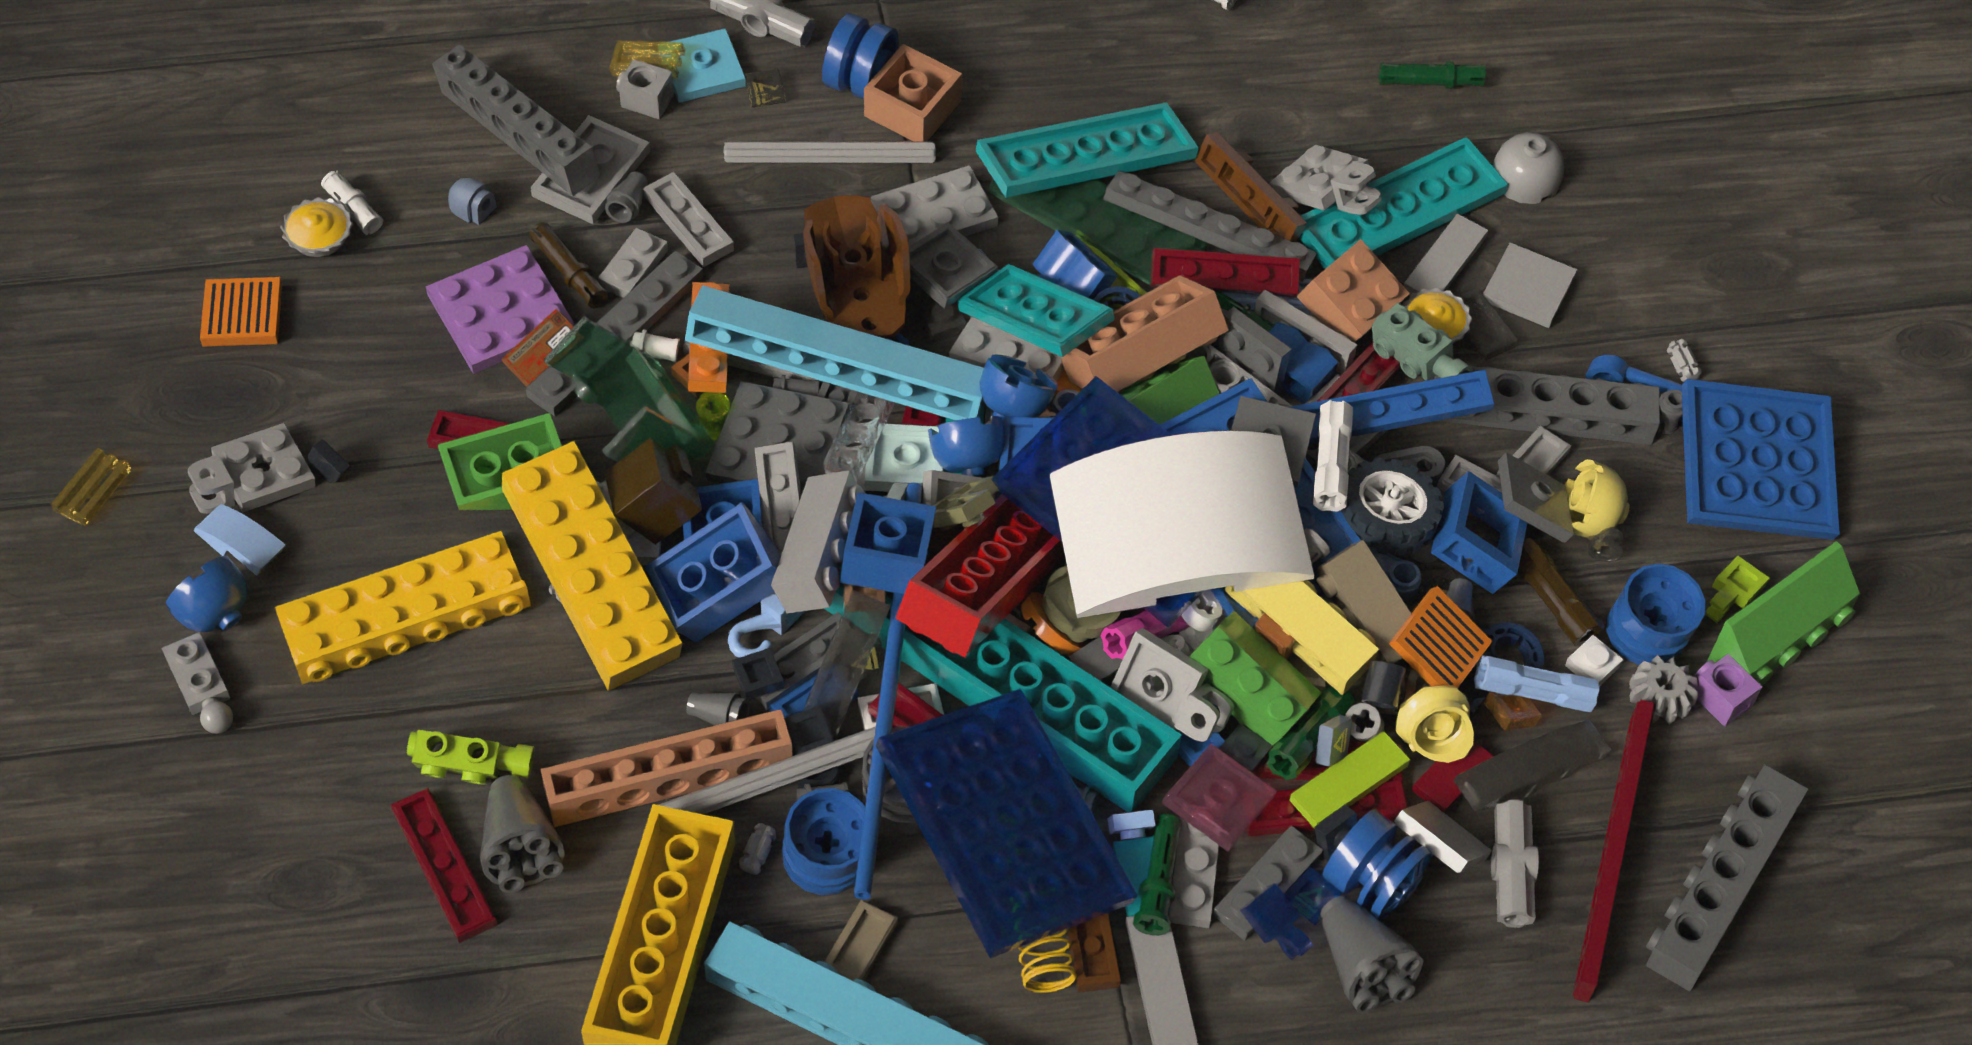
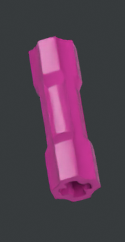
M1168 597L1159 605L1132 618H1124L1105 627L1100 637L1103 641L1105 653L1111 659L1120 658L1123 660L1134 633L1139 629L1144 628L1161 639L1173 632H1181L1188 628L1189 625L1181 616L1174 600Z

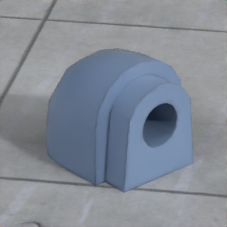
M461 178L449 189L448 203L451 212L468 223L472 221L479 225L497 208L494 194L491 192L489 185L477 179Z

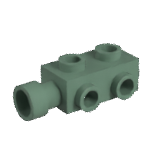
M1397 303L1387 312L1381 313L1372 324L1373 347L1375 351L1384 359H1389L1392 356L1398 360L1402 370L1410 378L1415 379L1417 376H1420L1428 381L1435 375L1444 378L1473 372L1472 367L1462 360H1454L1453 342L1449 335L1443 330H1436L1430 326L1416 311H1409Z

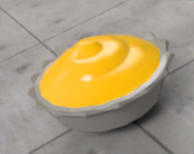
M319 197L312 201L304 199L300 205L292 206L290 213L284 215V223L280 226L284 232L282 238L288 241L290 247L296 248L307 256L321 257L330 255L337 251L350 235V229L353 225L350 220L351 213L345 210L344 204H336L333 199L323 200Z
M1437 287L1432 290L1422 288L1419 293L1410 294L1409 300L1403 302V307L1409 311H1416L1430 326L1436 330L1440 329L1446 332L1453 343L1463 339L1464 334L1470 331L1469 324L1473 320L1469 315L1470 307L1463 304L1462 297L1454 296L1450 290L1441 291Z

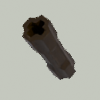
M1529 537L1525 539L1518 573L1523 580L1530 583L1556 617L1558 625L1574 646H1581L1592 635L1596 637L1602 633L1604 624L1590 606L1580 599L1556 568L1553 559L1537 538L1532 539Z

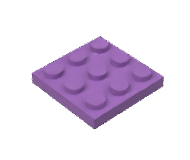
M527 245L426 286L429 299L473 374L501 363V359L556 308L574 326L573 320Z

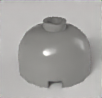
M1525 132L1513 136L1502 144L1493 162V167L1509 184L1504 195L1519 203L1536 204L1540 203L1544 197L1549 195L1553 197L1558 192L1564 177V157L1560 149L1549 137L1539 133Z

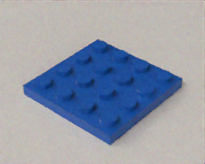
M1686 379L1681 388L1687 523L1834 540L1839 535L1831 396Z

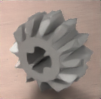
M1658 655L1652 659L1651 663L1643 661L1630 679V702L1637 704V701L1642 699L1654 703L1651 716L1652 723L1658 721L1659 717H1663L1669 725L1675 721L1676 717L1684 719L1689 714L1692 705H1695L1698 692L1695 690L1697 677L1688 676L1689 665L1676 666L1674 657L1669 659L1667 663H1664Z

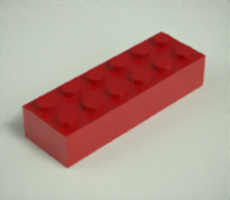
M1010 487L995 500L994 505L983 511L985 517L981 521L966 527L909 580L895 618L906 624L912 631L924 634L942 644L948 651L957 653L965 658L1062 560L1064 555L1057 513Z

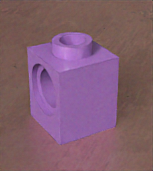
M1729 654L1716 663L1713 660L1708 661L1695 675L1698 679L1695 689L1698 692L1697 700L1724 727L1750 709L1762 689V686ZM1719 685H1722V686L1726 687V688L1729 689V690H1725V689L1721 688Z

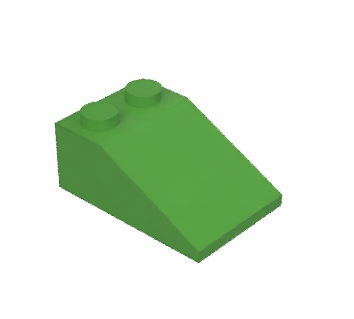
M548 413L438 444V449L459 510H512L502 491V473L555 450L562 445L551 414Z

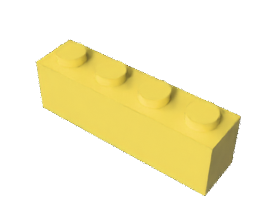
M1308 580L1235 592L1234 585L1225 587V592L1252 616L1259 619L1266 613L1283 628L1287 635L1290 634L1295 639L1292 651L1341 695L1369 669L1370 661L1376 660L1379 648L1376 647L1373 637L1365 630H1357L1346 620L1344 612L1334 603L1327 604L1319 597L1315 587Z

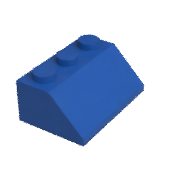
M741 502L647 564L645 568L675 630L697 643L774 592L771 584L781 554L758 521Z

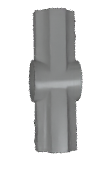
M710 0L711 9L741 21L743 27L750 34L757 37H764L769 33L797 46L805 47L810 41L815 28V19L784 7L781 0Z
M1508 800L1507 802L1496 804L1494 809L1495 844L1493 845L1491 855V877L1493 881H1496L1497 922L1505 924L1506 927L1521 928L1524 925L1533 924L1535 920L1534 883L1538 874L1539 856L1537 847L1533 846L1531 806L1526 805L1520 800Z

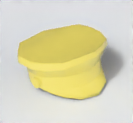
M1454 685L1423 687L1400 705L1396 721V733L1404 742L1409 744L1413 752L1417 751L1434 761L1450 763L1464 758L1473 746L1474 731L1469 718L1470 707L1466 696Z

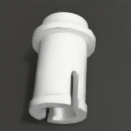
M643 329L642 333H634L631 354L638 355V359L647 356L676 362L680 339L647 334V330Z

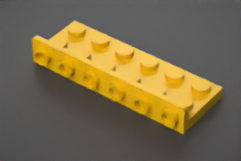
M498 531L276 606L275 610L303 685L312 681H323L332 674L349 668L363 667L370 661L387 655L401 654L408 648L425 642L439 641L448 634L466 628H477L484 622L503 615L511 616L517 614L522 609L531 605L526 583L519 575L502 531Z

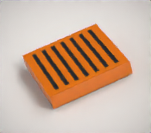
M281 278L205 279L200 333L202 347L278 344L282 295Z
M1436 586L1428 591L1390 641L1389 645L1431 687L1454 685L1458 689L1492 643V640Z

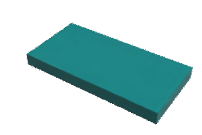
M1010 264L957 300L959 311L1060 357H1064L1115 320L1112 308Z

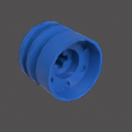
M1657 563L1641 567L1631 574L1607 616L1606 632L1612 646L1622 657L1636 665H1640L1643 661L1651 663L1652 659L1657 655L1664 663H1667L1672 657L1676 659L1680 656L1705 615L1704 595L1697 582L1688 573L1675 566Z
M836 788L815 789L801 796L790 808L784 829L783 865L790 879L804 891L817 895H834L855 885L865 806L851 793ZM822 846L830 847V853H823Z
M1374 809L1363 816L1341 841L1325 866L1322 876L1344 895L1362 884L1363 888L1357 903L1366 908L1374 902L1370 913L1382 921L1397 907H1400L1417 888L1432 858V852L1425 846H1421L1411 854L1416 844L1412 836L1405 837L1395 846L1391 845L1398 829L1397 825L1377 809Z

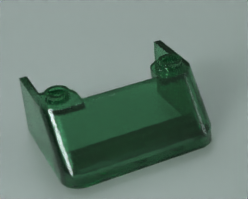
M585 316L544 358L547 365L572 378L577 386L574 389L575 393L585 403L591 405L595 402L605 409L619 431L613 440L602 450L611 459L617 462L621 461L649 438L654 439L666 449H669L675 443L686 451L689 462L703 457L714 446L713 440L663 367L644 350Z

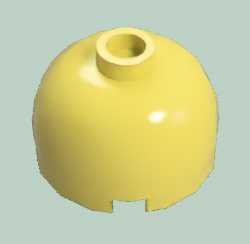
M1587 459L1575 468L1581 471L1576 480L1568 478L1565 486L1574 535L1598 538L1609 533L1618 524L1625 521L1629 513V503H1627L1626 485L1618 473L1604 464Z

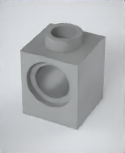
M633 59L627 71H622L617 80L616 89L620 93L621 107L660 120L674 96L672 71Z

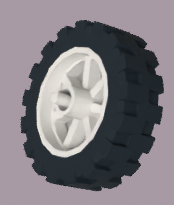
M1375 458L1371 463L1367 460L1362 461L1358 464L1357 469L1353 467L1349 470L1347 506L1341 509V512L1360 540H1364L1368 547L1377 549V553L1387 555L1388 552H1394L1395 556L1405 555L1407 551L1412 553L1418 552L1423 544L1427 546L1430 543L1441 520L1444 503L1440 501L1441 492L1439 488L1433 487V480L1427 474L1423 476L1419 473V469L1411 464L1407 467L1402 465L1400 460L1392 459L1391 462H1388L1384 458ZM1367 496L1373 502H1366L1364 497Z

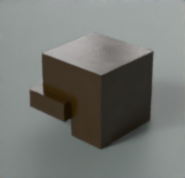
M649 438L604 473L614 516L655 545L702 510L697 488L687 482L693 476L686 451L676 443L669 449H666L654 439Z

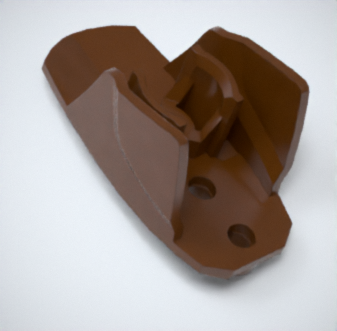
M859 195L835 196L813 203L804 209L805 227L803 237L810 279L827 322L884 339L894 338L905 327V299L910 292L909 244L898 214L890 209L887 204L880 205L879 213L877 214L870 198ZM864 298L865 300L859 301L857 299ZM867 321H870L871 328L874 330H866Z

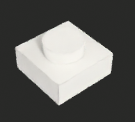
M1592 635L1568 657L1565 666L1578 676L1597 679L1600 687L1620 668L1623 659Z

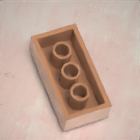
M1179 275L1113 311L1115 320L1064 357H1060L1069 382L1101 400L1111 399L1121 394L1123 388L1130 384L1149 379L1154 375V371L1167 364L1180 362L1190 351L1214 343L1219 335L1229 330L1215 291Z

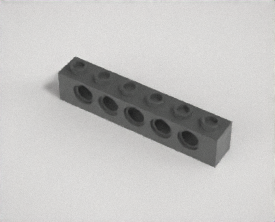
M459 44L432 63L441 91L446 97L571 196H575L601 177L592 146Z
M1470 366L1473 372L1486 371L1494 401L1493 410L1438 420L1441 422L1535 432L1541 425L1551 433L1558 435L1651 445L1660 424L1659 387L1645 386L1640 383L1627 384L1609 382L1604 379L1591 380L1573 378L1567 375L1555 376L1537 374L1530 371L1519 372L1493 367ZM1435 375V376H1434L1433 378H1431L1430 380L1438 379V378H1440V377L1437 376V375Z
M1765 764L1757 777L1748 775L1737 794L1743 798V801L1739 807L1731 804L1719 824L1726 828L1721 838L1715 834L1712 835L1701 854L1708 858L1703 868L1696 864L1694 865L1683 886L1689 889L1684 899L1676 895L1665 914V917L1671 920L1665 930L1658 926L1646 945V948L1652 951V954L1645 966L1689 992L1691 991L1795 814L1808 788ZM1754 810L1762 812L1766 817L1759 816ZM1736 840L1746 843L1748 847L1739 845ZM1717 870L1726 872L1731 878L1723 877ZM1699 901L1707 902L1713 909L1703 907ZM1680 932L1690 934L1695 941L1685 939Z

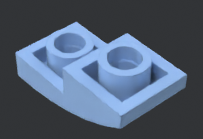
M220 504L194 529V532L218 553L224 556L230 552L256 576L285 547L282 541L264 527L223 504Z

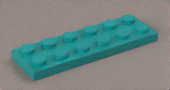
M1166 102L977 140L976 152L1006 198L1116 175L1118 171L1126 173L1194 159L1197 156L1199 147Z
M1465 137L1366 184L1368 187L1377 189L1382 198V201L1366 214L1357 215L1338 210L1335 201L1325 211L1316 208L1301 215V218L1307 224L1299 239L1308 249L1317 252L1315 258L1324 269L1330 266L1360 239L1378 256L1452 220L1456 214L1463 215L1506 194L1509 184L1473 143ZM1361 200L1358 203H1363L1367 200Z

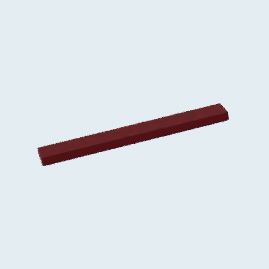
M1642 699L1637 701L1629 721L1572 994L1574 999L1587 1003L1598 981L1654 706L1653 702Z

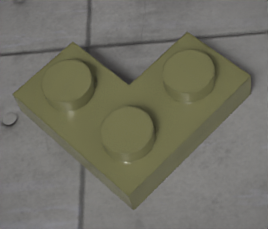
M994 477L969 481L934 504L936 512L933 528L939 527L940 531L943 532L962 523L963 527H968L981 521L985 517L983 511L995 504L992 495L1000 490Z

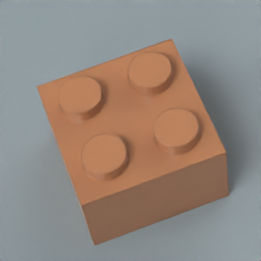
M902 44L865 86L864 116L914 142H927L961 102L962 73Z
M1360 239L1314 278L1296 297L1320 323L1337 333L1344 334L1355 343L1372 328V324L1381 313L1387 312L1397 303L1400 304L1410 293Z

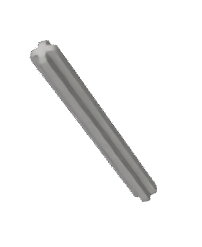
M727 141L724 144V159L727 163H933L936 156L935 143Z
M876 726L659 805L698 814H706L861 758L870 741L874 739Z

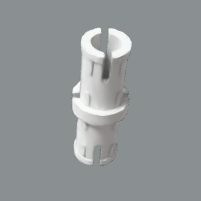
M331 171L323 178L321 182L322 187L338 204H344L345 210L351 213L350 218L357 223L364 234H373L382 226V217L366 202V196L359 189L352 187L340 171Z

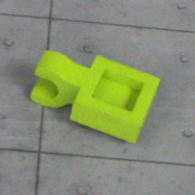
M1737 556L1715 579L1712 587L1719 592L1711 599L1710 604L1712 605L1705 611V615L1718 623L1733 603H1736L1741 608H1745L1765 588L1769 577Z

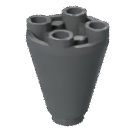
M506 775L496 779L490 787L480 860L483 873L489 880L499 884L502 892L515 893L524 886L536 884L546 878H554L560 875L564 868L562 861L565 853L560 835L529 788L519 777Z
M1338 896L1327 902L1321 910L1322 925L1344 993L1358 1013H1368L1374 1008L1391 1001L1402 1003L1409 999L1415 991L1413 983L1416 981L1423 964V959L1414 946L1347 896Z

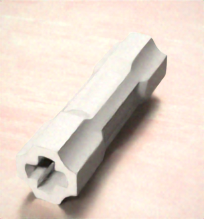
M1329 400L1320 407L1319 452L1317 471L1315 473L1313 505L1321 511L1330 510L1337 512L1347 506L1349 478L1347 471L1353 407L1345 401L1336 402Z

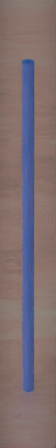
M919 483L908 484L905 501L921 504L922 485ZM893 592L854 889V896L861 900L869 899L872 891L905 624L895 619L904 594Z

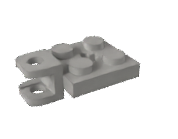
M1314 145L1306 150L1301 157L1283 169L1277 177L1269 182V185L1282 198L1291 197L1295 202L1324 211L1336 201L1338 210L1363 215L1382 201L1380 192L1366 185L1367 182L1376 177L1374 168L1369 165L1367 159L1319 145ZM1361 200H1367L1363 203H1358Z
M284 423L211 447V457L199 460L188 468V476L193 482L189 488L190 495L199 512L204 514L211 513L220 504L228 507L235 506V500L243 513L315 488V477ZM260 463L270 464V470L265 472L261 468L254 469L253 467ZM210 472L209 477L200 478L203 473ZM216 494V497L211 500L202 498V495Z
M1144 628L1134 633L1110 687L1180 733L1181 731L1192 739L1202 742L1208 740L1212 732H1220L1225 728L1234 709L1232 701L1225 694L1208 683L1202 685L1209 671L1208 668ZM1150 676H1159L1164 683V689L1156 692L1153 689L1154 682L1150 680Z

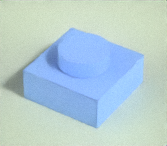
M1153 810L1114 814L1107 818L1109 834H1120L1121 840L1146 837L1145 830L1155 827Z

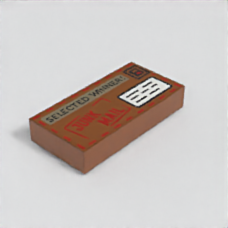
M556 308L511 349L501 361L528 387L582 335Z

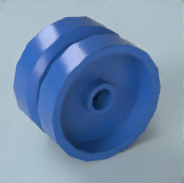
M853 13L844 15L837 24L826 50L822 69L824 85L841 92L851 87L853 96L864 100L865 86L898 50L899 34L897 29L881 23H875L870 27L867 18Z

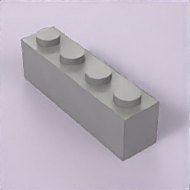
M850 470L807 478L771 584L787 614L829 608L831 606L835 590L839 587L844 549L857 493H864L863 488L857 485Z

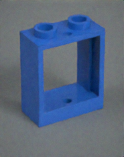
M1468 471L1445 491L1443 498L1444 509L1436 529L1431 553L1494 594L1517 575L1527 522L1504 510L1502 493ZM1468 511L1500 532L1497 548L1465 527Z

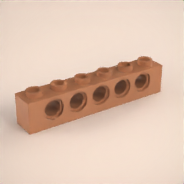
M780 709L541 769L553 825L558 827L709 787L792 757V743L782 710Z

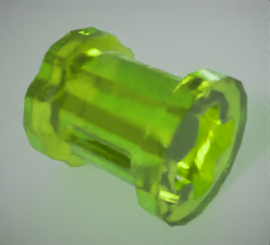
M706 392L696 402V411L699 415L698 431L706 439L718 440L730 411V401L724 394ZM710 401H712L713 410L709 409ZM716 421H718V426H719V429H718V430H715V422H716Z

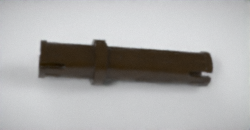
M547 222L536 224L534 227L541 236H538L531 229L529 237L565 277V284L570 289L576 290L590 308L595 309L602 306L603 302L597 295H600L603 300L607 301L609 294L592 276V269L576 258Z

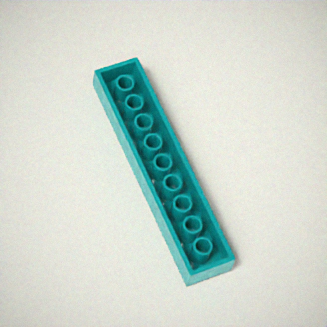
M840 575L839 587L835 590L831 606L824 609L832 615L838 612L853 629L886 650L893 592L885 591L884 612L844 611L843 583H840ZM1005 618L966 658L948 651L942 644L924 634L912 631L905 624L901 661L1128 813L1136 810L1178 758L1182 734Z

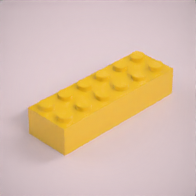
M570 442L503 472L502 491L607 690L610 691L679 658L682 641L575 442Z
M656 804L652 805L581 1030L584 1045H676L735 847L734 821Z

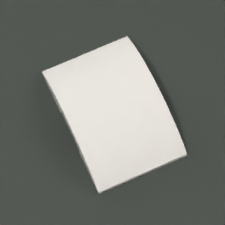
M1212 431L1166 436L1103 451L1071 463L1050 474L1077 618L1156 605V598L1233 585L1235 592L1314 579V572L1284 443L1280 435L1250 431Z

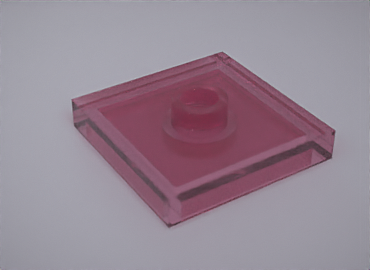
M1210 744L1165 795L1162 804L1226 851H1229L1272 801L1277 791L1213 744Z

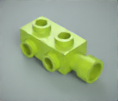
M424 730L411 731L407 746V755L413 756L412 763L416 767L422 768V775L445 778L446 772L462 774V781L485 785L487 778L498 779L499 770L510 771L513 776L529 779L535 753V747L530 745L517 744L516 747L503 746L499 742L482 740L480 738H468ZM443 744L441 750L433 752L436 745ZM484 750L481 757L474 758V754L477 751Z

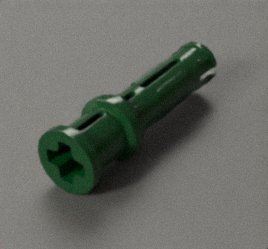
M1162 814L1156 819L1147 879L1139 886L1140 909L1134 914L1133 919L1134 928L1141 933L1151 936H1160L1169 932L1171 925L1170 918L1168 917L1169 906L1174 902L1176 895L1171 881L1182 821L1177 816L1171 814Z

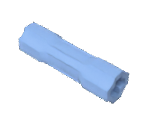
M1484 655L1481 656L1477 663L1474 676L1475 688L1527 697L1590 713L1597 704L1599 692L1597 679L1552 672Z

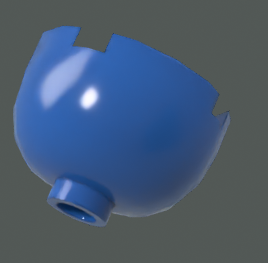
M993 354L991 358H988L984 366L979 384L985 404L993 410L992 416L1002 417L1003 420V417H1039L1050 405L1058 387L1057 382L1039 368H1037L1035 374L1026 369V362L1006 355Z
M991 416L992 424H982L981 417H974L938 425L939 432L932 428L928 429L929 442L934 459L940 467L948 472L962 473V475L975 477L985 476L984 469L998 462L1005 445L1002 417Z
M224 555L201 566L204 573L194 580L189 575L174 589L166 600V605L168 606L166 608L175 619L188 629L196 632H211L221 627L223 631H227L235 626L243 617L239 611L247 600L248 587L246 579L229 557Z

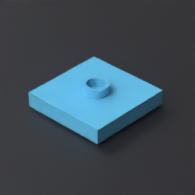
M726 29L659 44V53L665 69L672 71L673 88L678 103L746 87L745 76Z

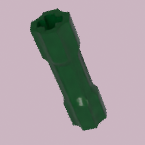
M1332 686L1326 687L1311 705L1310 710L1290 733L1285 734L1268 752L1269 760L1267 762L1274 775H1279L1286 781L1298 777L1311 762L1312 755L1317 751L1320 725L1338 715L1345 716L1355 703L1349 690L1341 695Z

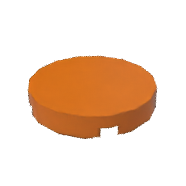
M1031 592L1022 602L1021 611L1025 620L1027 619L1028 621L1032 617L1036 622V626L1033 628L1036 631L1035 633L1060 654L1071 655L1089 644L1088 638L1083 642L1071 641L1065 633L1059 631L1051 624L1042 607L1044 594Z

